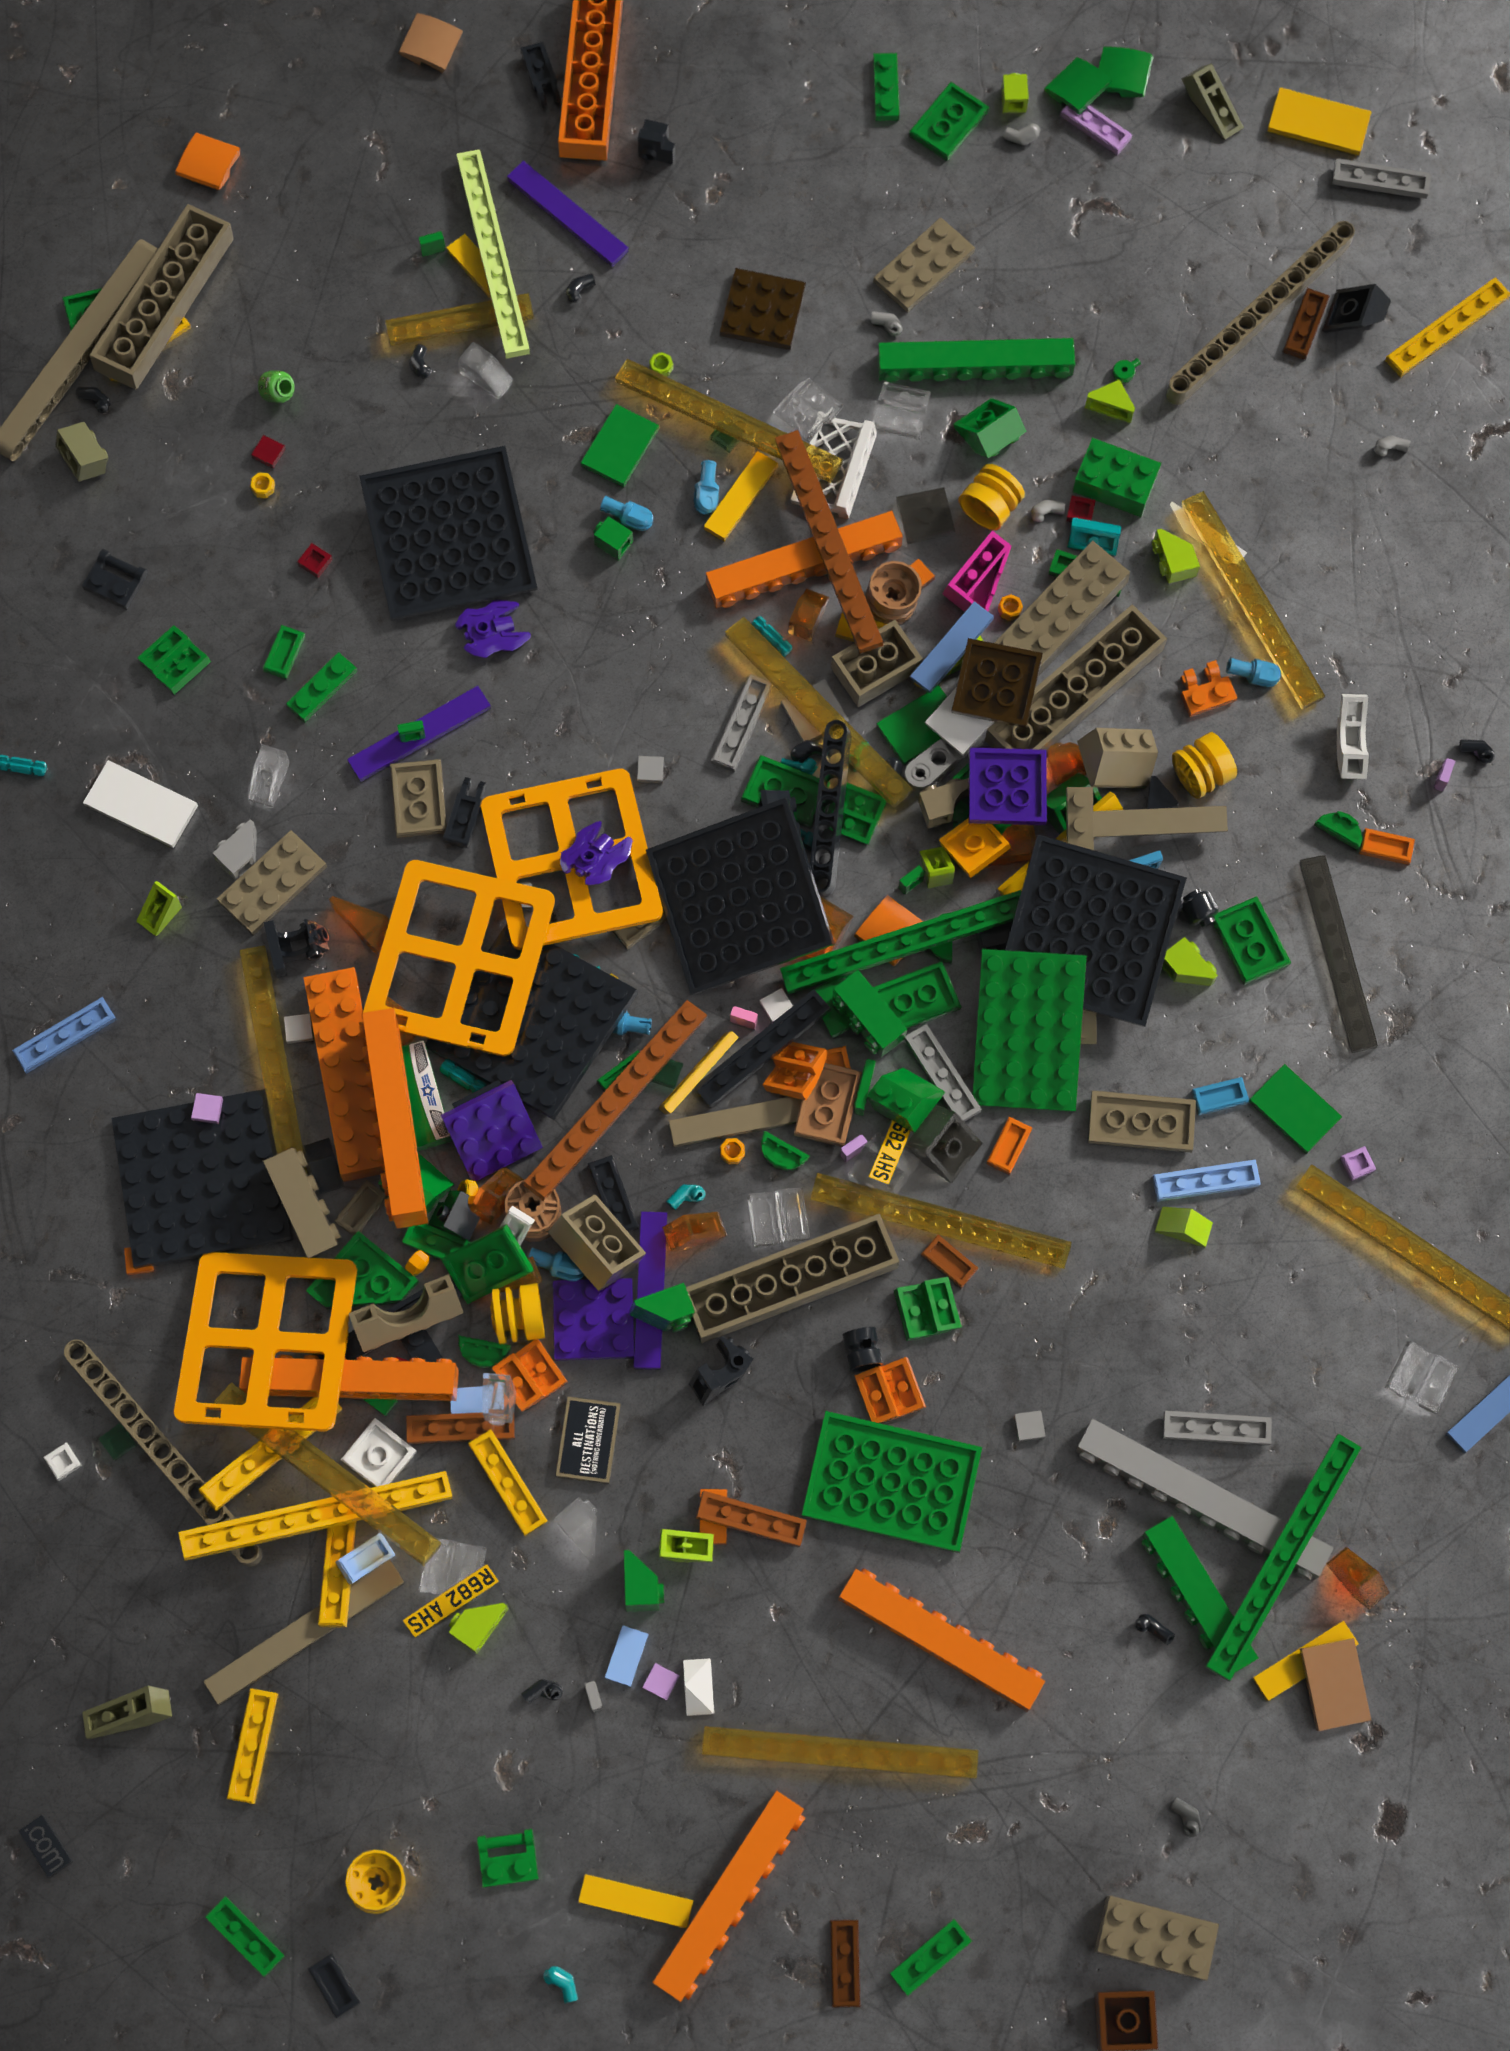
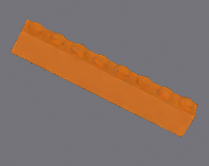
M893 511L838 528L852 564L859 560H871L877 554L883 552L892 553L902 546L903 535ZM811 537L706 572V585L715 607L728 608L737 601L743 599L752 600L761 593L767 591L776 592L785 585L791 583L799 584L804 582L806 578L815 575L817 577L827 574L815 541Z
M253 1354L250 1357H242L239 1389L244 1395H247ZM284 1354L277 1355V1358H274L269 1396L319 1397L324 1359H319L318 1356L305 1355L303 1359H294L293 1356ZM357 1357L356 1360H346L345 1358L339 1398L456 1401L459 1369L456 1363H452V1360L449 1359L425 1362L426 1360L422 1358H411L409 1361H399V1359L393 1357H385L383 1361H372L370 1357Z
M864 1568L861 1571L855 1569L838 1599L839 1601L1026 1712L1030 1710L1045 1683V1680L1041 1679L1042 1674L1029 1666L1027 1669H1024L1017 1664L1018 1659L1006 1652L1001 1655L993 1650L995 1646L982 1638L977 1641L970 1637L971 1632L959 1624L955 1627L946 1622L947 1617L935 1610L930 1613L923 1609L924 1604L914 1597L909 1596L906 1599L898 1594L900 1590L888 1582L883 1585L876 1581L877 1576Z
M776 1790L653 1981L655 1985L680 2002L683 1998L687 2000L691 1998L698 1987L694 1983L699 1973L705 1976L714 1962L709 1959L715 1949L720 1952L729 1937L725 1935L730 1925L737 1926L744 1915L740 1909L745 1901L749 1903L753 1901L760 1890L756 1887V1884L761 1877L767 1879L775 1866L771 1863L776 1853L782 1855L789 1845L790 1841L786 1837L792 1829L797 1832L805 1820V1817L801 1815L804 1808Z

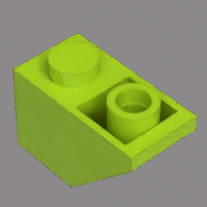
M1157 529L1152 540V548L1154 553L1159 555L1161 561L1159 562L1160 572L1162 576H1166L1168 584L1197 577L1200 565L1193 544L1163 529Z
M1184 937L1166 951L1162 968L1174 982L1211 986L1215 983L1218 977L1216 968L1210 961L1203 959L1199 948L1194 942H1189Z

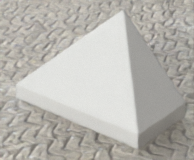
M710 1658L683 1660L687 1716L714 1714Z

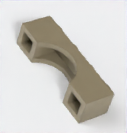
M960 778L952 779L946 785L940 787L936 785L928 786L919 793L918 803L927 828L952 822L956 805L964 798L969 797V778L964 780Z
M448 1274L425 1283L420 1299L409 1309L400 1312H387L381 1310L375 1304H371L348 1314L363 1352L371 1349H377L391 1341L402 1339L406 1335L419 1330L428 1329L442 1321L451 1320L464 1312Z

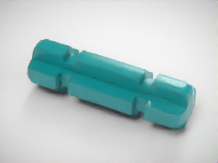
M761 616L756 617L752 621L751 627L757 633L760 632V636L774 649L777 648V652L782 657H786L792 651V645L787 640H783L784 637L770 624L767 625V621Z
M0 755V770L7 771L11 769L12 772L30 775L34 773L37 776H45L47 765L44 761L36 760L32 762L31 759L13 756L9 758L7 755Z
M448 1059L439 1068L442 1074L447 1077L451 1076L453 1081L467 1090L471 1089L472 1093L487 1086L486 1083L479 1079L476 1080L475 1076L461 1067H455V1064Z

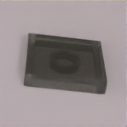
M944 487L896 497L907 544L955 535L956 530Z

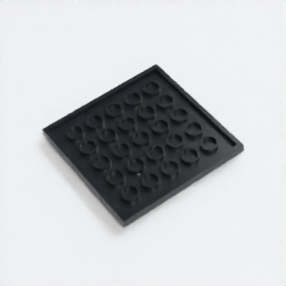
M506 446L359 475L391 621L538 590Z
M785 797L646 849L691 995L705 992L835 945L789 798Z
M1038 834L1005 950L1086 955L1083 1010L1146 1027L1187 877Z
M507 924L487 953L518 959L521 956L522 950H517L512 946ZM555 944L545 945L542 947L515 1048L510 1055L499 1056L432 1039L427 1040L425 1043L426 1048L489 1084L499 1080L502 1085L512 1080L524 1104L555 1120L638 995V991L636 988ZM476 971L473 975L461 1017V1024L493 1032L499 1031L513 979L488 972ZM471 1034L470 1041L484 1044L485 1036Z
M267 1088L222 1097L223 1103L219 1124L193 1121L191 1117L194 1102L111 1118L132 1260L135 1269L199 1258L204 1254L213 1252L225 1253L292 1240L289 1216L263 1162L278 1155Z

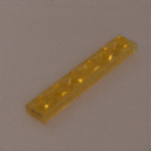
M529 293L516 295L522 320L534 319ZM492 300L385 320L390 346L498 326Z

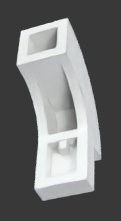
M1341 694L1340 716L1337 718V761L1341 778L1367 779L1369 759L1366 748L1367 695Z

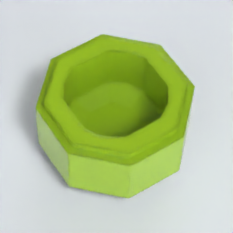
M663 352L653 354L649 361L652 375L658 378L670 375L673 370V362L670 355Z

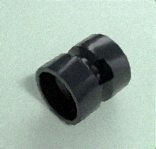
M862 1327L843 1333L845 1349L850 1351L847 1360L851 1372L866 1371L883 1365L881 1349L876 1348V1345L879 1343L876 1327Z

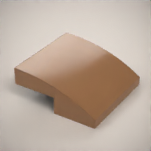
M417 13L398 54L418 65L423 62L443 73L463 31L442 20Z

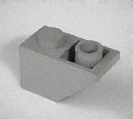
M250 819L246 823L238 825L233 835L229 839L219 842L213 852L216 862L235 881L256 863L257 830L254 822Z

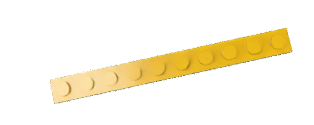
M443 1471L179 1532L184 1561L451 1500L452 1493L447 1473Z

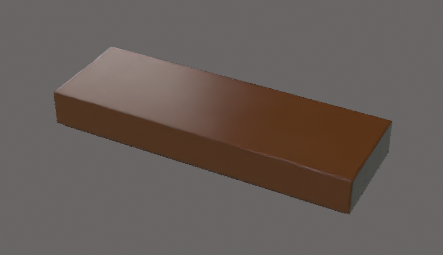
M1310 288L1306 289L1283 353L1306 360L1330 295Z
M830 1920L832 2007H860L858 1920Z

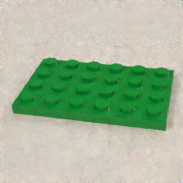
M982 949L972 1095L978 1105L1076 1111L1086 955Z
M825 1411L801 1517L960 1553L982 1447Z

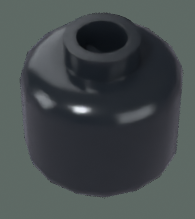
M1199 888L1182 898L1184 901L1182 903V912L1191 926L1200 925L1202 928H1205L1215 922L1214 916L1219 912V908L1209 891H1202Z

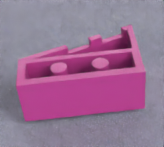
M992 530L950 581L942 595L964 612L974 601L989 612V607L1012 546Z

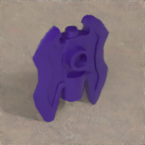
M497 600L480 609L467 608L458 617L455 624L458 630L466 628L464 636L466 640H470V643L464 646V650L474 656L487 658L496 651H513L529 640L531 637L529 632H512L515 630L511 616H506L519 607V603Z
M597 821L580 830L573 845L561 852L560 864L562 871L568 874L574 868L577 876L586 877L585 885H595L611 879L612 872L616 866L628 859L633 842L631 837H626L613 846L614 841L607 834H601L597 838L602 827V822Z

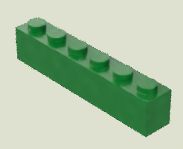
M1171 1516L1142 1534L1144 1540L1141 1542L1149 1555L1153 1554L1157 1560L1156 1568L1163 1579L1167 1577L1171 1583L1170 1591L1177 1602L1181 1601L1187 1611L1184 1614L1191 1626L1196 1625L1201 1633L1198 1637L1206 1650L1210 1649L1213 1653L1234 1616L1174 1517ZM1251 1645L1236 1672L1259 1659Z

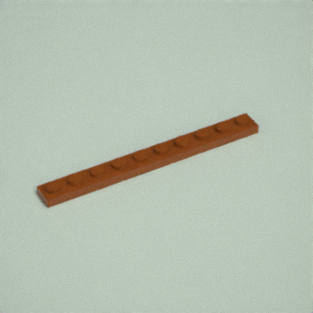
M796 430L775 437L776 446L859 654L882 647V637L799 431Z
M686 1000L524 1181V1186L545 1201L707 1018V1014Z

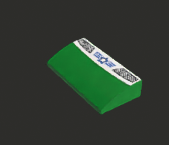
M421 1040L402 1046L417 1151L453 1142L440 1116L445 1111L425 1041Z

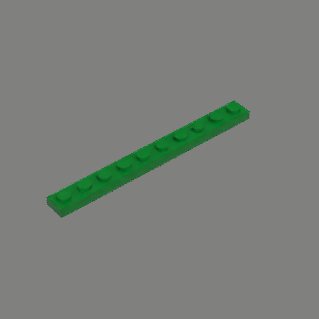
M1021 890L782 967L780 971L787 992L791 994L853 974L856 970L862 971L1013 921Z
M1339 1433L1336 1435L1205 1668L1228 1682L1231 1681L1360 1452L1361 1446Z

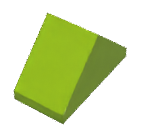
M1120 380L1089 392L1085 404L1086 409L1131 423L1135 407Z
M943 847L919 851L928 889L953 884L955 868Z
M158 881L154 882L136 922L153 935H159L182 908L178 897Z
M1162 1207L1155 1232L1205 1248L1213 1222L1191 1208Z
M661 1529L659 1557L674 1562H712L714 1534Z

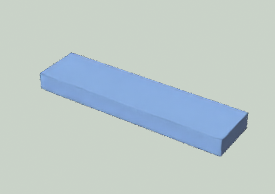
M1256 1159L1160 1173L1152 1176L1157 1202L1254 1188L1261 1185Z

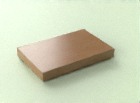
M825 1063L813 1091L807 1100H802L794 1136L843 1147L846 1142L862 1072Z
M1354 1638L1301 1648L1300 1654L1316 1730L1322 1731L1370 1721L1371 1716Z

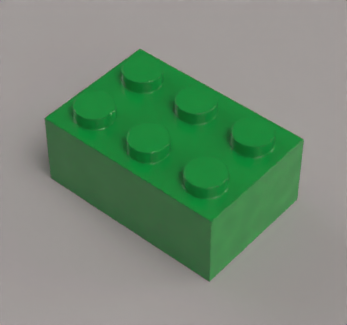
M1092 438L1075 478L1072 492L1142 517L1162 463Z
M856 970L833 989L832 999L834 1002H832V1006L840 1015L846 1014L850 1020L848 1023L849 1027L856 1035L861 1033L866 1040L865 1046L873 1055L877 1053L882 1058L905 1039L908 1029L859 970Z

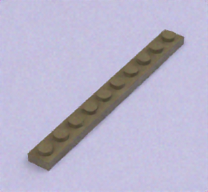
M1067 787V843L1094 850L1093 787ZM1083 1010L1081 1045L1097 1044L1096 1013Z

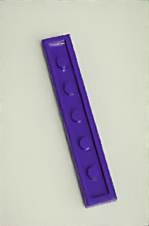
M522 161L507 176V181L611 267L616 265L629 252V247L525 161Z
M476 686L416 720H422L426 736L424 739L402 743L399 732L396 731L348 758L347 761L359 781L362 782L389 767L390 764L398 762L490 710L491 705L479 686Z
M641 1211L640 1246L646 1254L639 1262L637 1299L664 1290L667 1212ZM636 1318L634 1369L661 1370L662 1330Z

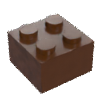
M1155 1991L1095 1993L1098 2051L1158 2050Z

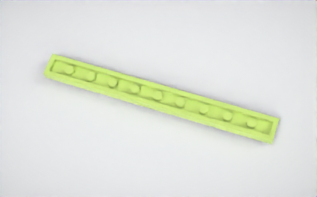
M480 149L458 153L457 161L505 357L508 359L530 354L528 340Z

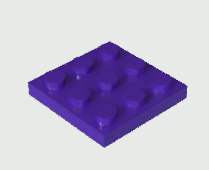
M970 748L969 823L1046 825V750Z
M512 1080L440 1115L472 1181H478L543 1148Z
M620 1278L601 1291H598L589 1279L553 1281L555 1361L634 1358V1318L629 1313L633 1303L632 1278Z

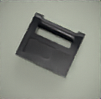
M102 549L82 587L84 590L127 610L144 583L148 570L141 566L137 568L112 556L111 552ZM108 564L133 576L134 579L132 582H129L104 569Z

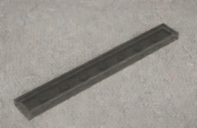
M1326 855L1301 859L1299 862L1351 1053L1375 1049L1378 1047Z

